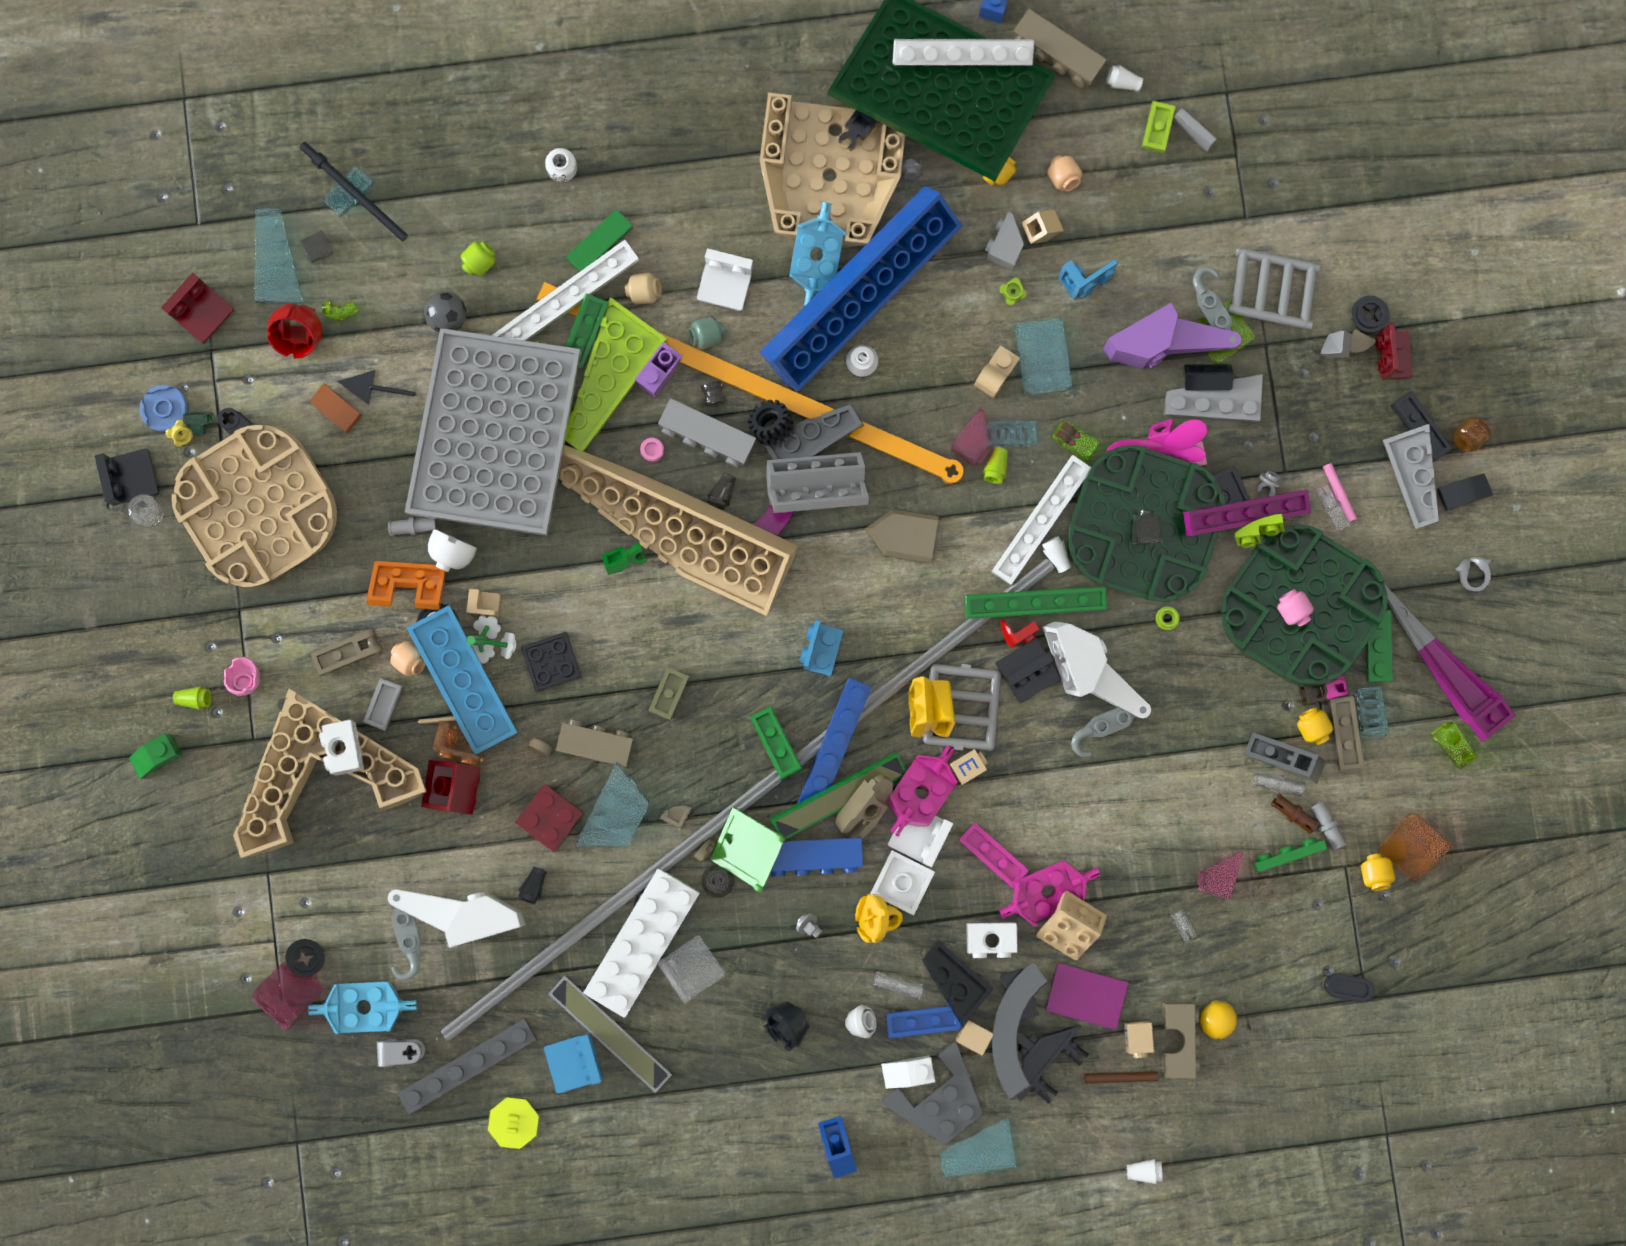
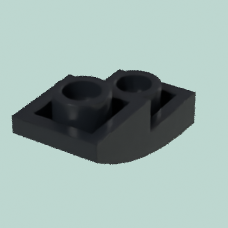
M1485 473L1437 489L1445 511L1463 507L1471 502L1483 500L1493 495Z

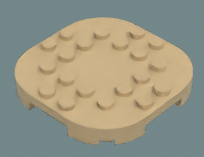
M251 425L234 431V434L199 456L191 458L183 465L175 478L176 483L174 493H172V506L179 523H183L207 562L205 563L206 567L213 575L226 583L241 587H253L271 582L322 550L329 542L335 530L337 508L331 490L300 441L288 431L276 426Z

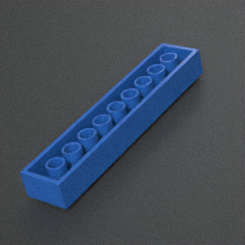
M924 186L759 352L785 384L798 392L962 227V224L942 195Z

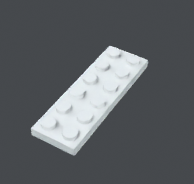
M658 867L583 993L625 1018L700 892Z

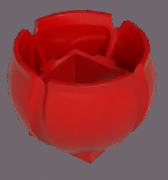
M287 303L280 306L272 313L267 324L269 344L276 352L285 357L293 354L294 359L304 358L318 347L322 339V323L316 314V308L306 305ZM290 320L302 324L305 328L290 325Z

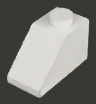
M929 1055L882 1064L886 1088L911 1087L935 1082L931 1057Z

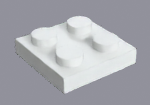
M891 850L870 894H878L883 897L884 901L914 915L935 872Z

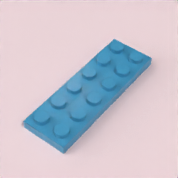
M450 605L407 627L412 640L474 755L518 733L475 650L471 645H468V637Z

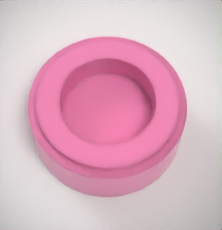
M648 438L642 442L640 452L646 461L657 462L664 455V446L657 438Z

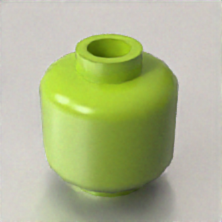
M474 241L461 254V260L464 263L462 268L471 276L473 274L483 276L496 263V252L485 241Z

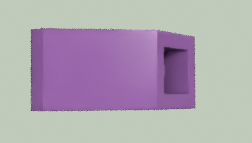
M663 342L635 378L636 385L656 399L670 381L683 356Z

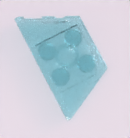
M615 763L575 845L629 846L650 801L637 789V785L632 779H629L619 763Z

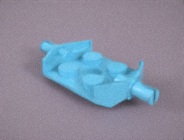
M822 202L820 216L817 215V218L798 224L789 276L805 288L804 306L815 297L817 291H821L837 274L843 236L846 235V232L830 221L829 216L832 203ZM815 247H819L822 252L818 260H812L810 257V252Z
M391 982L335 984L326 1002L323 1005H309L308 1010H318L308 1011V1014H323L326 1016L335 1034L374 1031L388 1032L394 1027L400 1012L417 1010V1006H408L416 1005L417 1000L403 1001V999H400ZM362 1000L368 1001L371 1005V1009L367 1014L361 1013L358 1009V1005Z

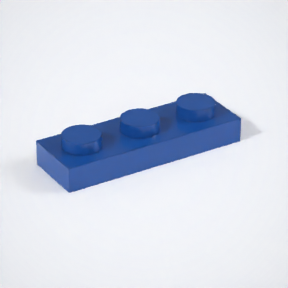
M950 1006L886 1013L889 1038L961 1030V1024Z

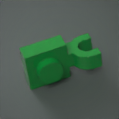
M640 542L634 544L629 549L625 550L624 547H620L601 555L608 575L631 567L630 562L635 564L647 562L644 553L636 555L643 551Z

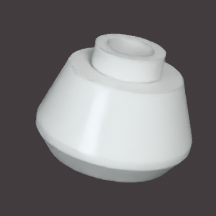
M857 345L848 352L846 364L852 374L865 377L876 370L878 356L870 346Z
M859 1005L849 1012L845 1025L852 1035L870 1038L876 1030V1017L872 1009L866 1005Z

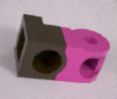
M1344 675L1338 680L1320 687L1298 686L1303 706L1349 694Z

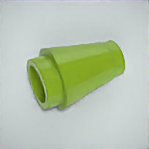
M1001 447L994 448L983 471L985 475L984 480L987 482L1002 484L1003 480L1006 479L1008 453L1006 449Z
M203 686L175 691L173 694L175 705L198 710L208 708L212 700L211 691Z

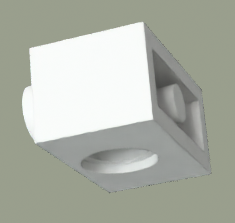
M347 720L323 725L320 741L322 747H326L327 756L324 757L326 770L335 776L364 770L356 722ZM344 742L346 749L342 754L338 755L336 753V746Z
M966 923L967 953H973V958H987V953H997V957H1011V953H1017V923ZM990 933H994L998 937V943L994 947H988L985 943V938Z

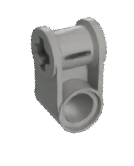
M419 1039L377 1041L378 1067L415 1063L425 1055V1045ZM412 1047L413 1050H417V1054L408 1053V1049Z

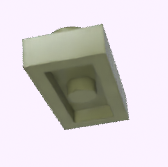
M667 667L648 711L671 721L689 676Z

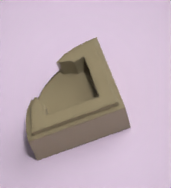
M1355 329L1351 336L1350 354L1368 350L1376 340Z
M684 805L671 807L661 815L660 819L682 829L692 808Z
M709 838L694 857L701 862H705L716 847L717 842Z

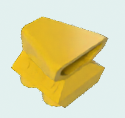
M924 676L913 679L908 695L911 736L921 738L928 731L932 730L938 736L949 737L955 725L950 681H932Z

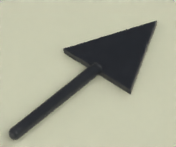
M375 370L337 381L368 405L371 390L409 396L416 395L413 391L373 385Z

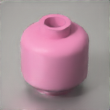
M1294 589L1279 598L1280 603L1277 608L1288 625L1297 623L1300 627L1311 620L1309 615L1313 613L1314 607L1303 591L1297 592Z

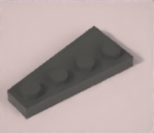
M850 404L793 425V430L789 431V437L783 436V442L777 440L776 445L770 442V445H765L773 460L818 456L862 428L864 424Z

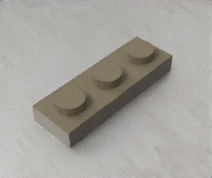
M1354 696L1329 699L1328 704L1333 725L1338 771L1364 768Z

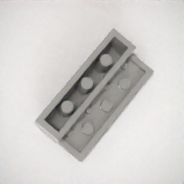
M861 452L767 460L768 498L774 513L868 505L869 496L864 482L865 465Z

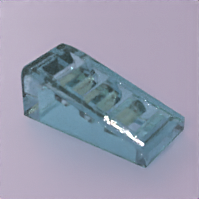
M991 420L986 424L987 447L1037 445L1036 421ZM1024 427H1028V439H1025ZM1005 428H1008L1009 439L1005 437ZM1015 428H1018V439H1015Z
M1381 686L1357 688L1362 738L1385 737L1388 733V725ZM1376 695V699L1364 700L1363 697ZM1377 705L1376 709H1365V706ZM1378 715V718L1367 719V716ZM1379 725V727L1369 728L1368 726Z

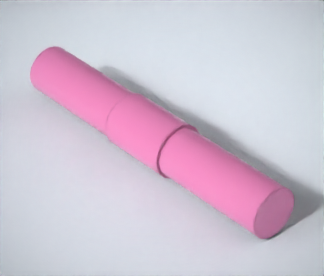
M1332 463L1323 466L1348 523L1356 520L1357 517Z

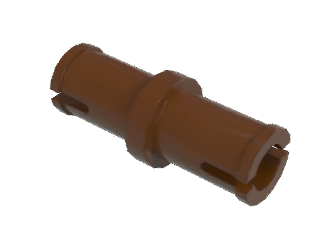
M1281 793L1276 795L1277 798L1273 799L1271 806L1284 814L1290 823H1296L1307 831L1308 834H1311L1316 829L1319 822L1305 813L1300 805H1294L1282 796Z

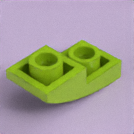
M1282 514L1264 517L1238 530L1235 533L1237 546L1245 548L1254 547L1256 544L1262 543V534L1274 536L1280 532H1285Z

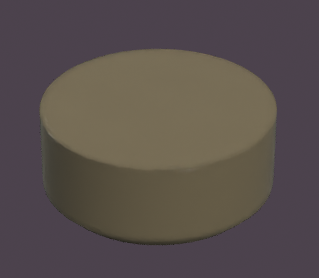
M532 738L528 744L529 748L547 757L550 756L553 750L550 745L536 738Z

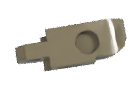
M878 775L872 778L869 783L866 780L863 781L836 817V827L844 836L864 838L871 829H874L888 808L885 802L893 792V784L886 775Z

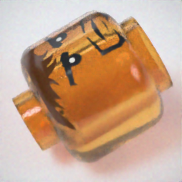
M1477 417L1466 418L1454 431L1455 445L1460 450L1466 452L1479 450L1490 438L1488 424L1483 419Z

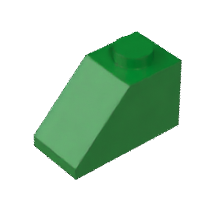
M164 733L140 747L129 757V760L139 778L142 779L184 755L173 735Z

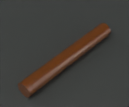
M1158 1072L1084 1073L1085 1083L1158 1081Z

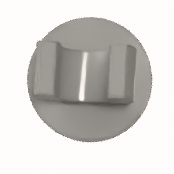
M1271 471L1261 473L1259 476L1261 481L1258 483L1257 491L1261 492L1264 486H1269L1271 488L1269 496L1274 495L1276 487L1280 488L1282 486V481L1279 480L1280 476Z
M813 913L804 914L797 921L796 930L799 934L807 933L818 938L823 931L816 925L817 916Z

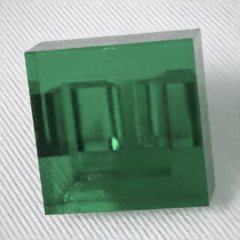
M188 412L183 415L184 424H191L193 436H202L206 434V424L213 422V412Z

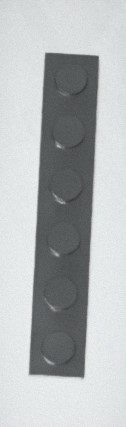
M525 1018L397 1094L408 1114H411L534 1042L537 1038Z

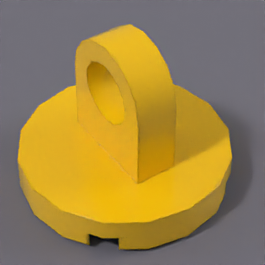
M867 894V896H863L860 899L856 908L855 919L859 921L857 932L861 939L867 943L880 942L885 937L887 931H892L901 924L903 919L902 913L895 906L887 905L880 895ZM894 915L893 918L889 921V916Z

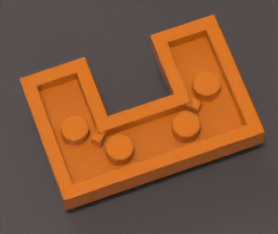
M374 561L367 604L392 607L395 587L417 589L415 608L440 610L447 571L436 567V565Z

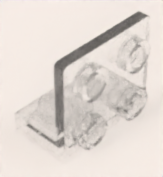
M699 935L657 963L684 1004L725 976L724 971Z

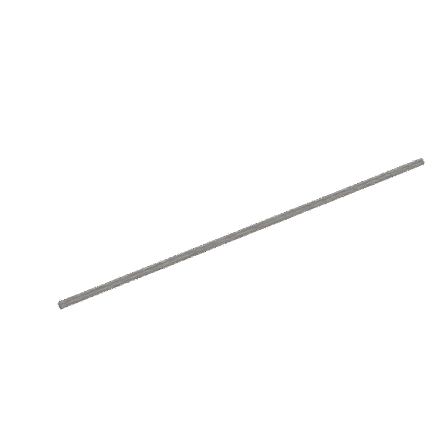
M1045 559L1004 592L1027 591L1053 571V564L1048 559ZM992 617L968 619L867 698L858 722ZM826 731L795 754L801 766L817 755ZM774 770L443 1028L441 1033L446 1040L453 1039L648 886L658 867L667 872L721 830L726 824L732 807H736L744 812L782 781L777 771Z

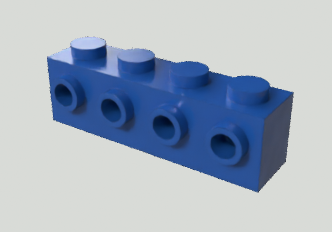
M861 838L783 842L772 867L771 876H785V871H795V875H810L809 870L819 869V874L834 873V868H843V873L858 872V867H863Z

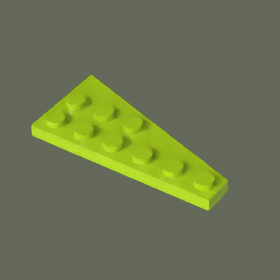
M611 297L584 374L582 386L577 395L578 398L568 422L565 441L583 452L586 451L636 384L635 378L663 342L666 343L668 341L667 338Z

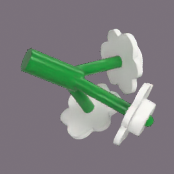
M481 615L479 620H476L473 624L474 628L479 631L480 636H469L467 638L468 645L473 647L482 664L487 663L489 658L494 657V646H499L502 649L501 656L505 659H510L516 649V640L513 633L506 632L501 642L487 640L486 636L489 639H495L501 630V626L497 624L498 620L494 616L486 617Z

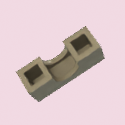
M1162 1003V1027L1165 1029H1177L1182 1037L1181 1045L1177 1050L1163 1052V1077L1167 1079H1196V1072L1200 1071V1060L1196 1058V1048H1199L1200 1039L1199 1033H1195V1023H1199V1010L1195 1008L1193 1003Z

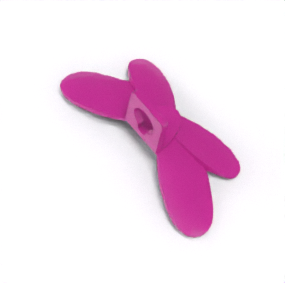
M1170 419L1151 425L1148 440L1129 439L1118 441L1110 445L1106 452L1121 446L1137 445L1187 462H1199L1205 459L1206 453L1201 447L1195 446V444L1199 443L1206 436L1208 429L1203 421L1192 419L1182 423L1172 431L1174 422ZM1166 427L1162 432H1157L1159 428Z

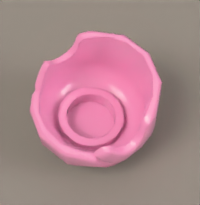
M246 657L235 658L232 660V665L224 670V685L230 693L236 696L248 695L253 693L259 686L261 674L252 660Z

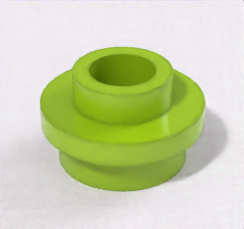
M1169 606L1158 610L1155 616L1156 624L1163 630L1174 629L1180 620L1177 610ZM1165 614L1171 617L1170 623L1164 622L1163 616Z

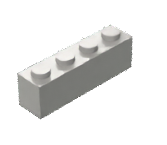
M671 398L658 422L659 428L662 429V434L670 438L678 436L683 439L682 442L687 446L695 448L697 445L705 449L704 453L713 458L721 456L726 459L725 462L735 468H738L739 465L745 468L757 443L755 437Z

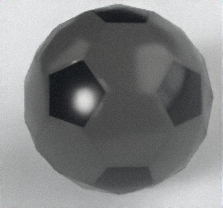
M441 291L428 299L424 308L425 320L437 332H440V328L457 331L465 322L466 306L463 300L456 294Z

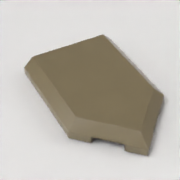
M891 509L866 527L865 530L884 556L931 564L939 517Z

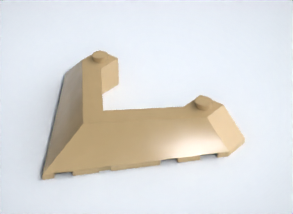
M288 689L286 694V701L277 718L271 741L268 742L251 794L248 795L243 808L242 818L234 832V838L241 858L271 852L294 843L287 819L317 759L324 762V757L327 756L326 747H322L320 741V733L323 732L322 726L342 722L291 689ZM357 731L364 770L347 774L372 785L379 808L388 810L407 803L426 792L418 768ZM344 742L336 746V753L338 755L342 754L346 749Z

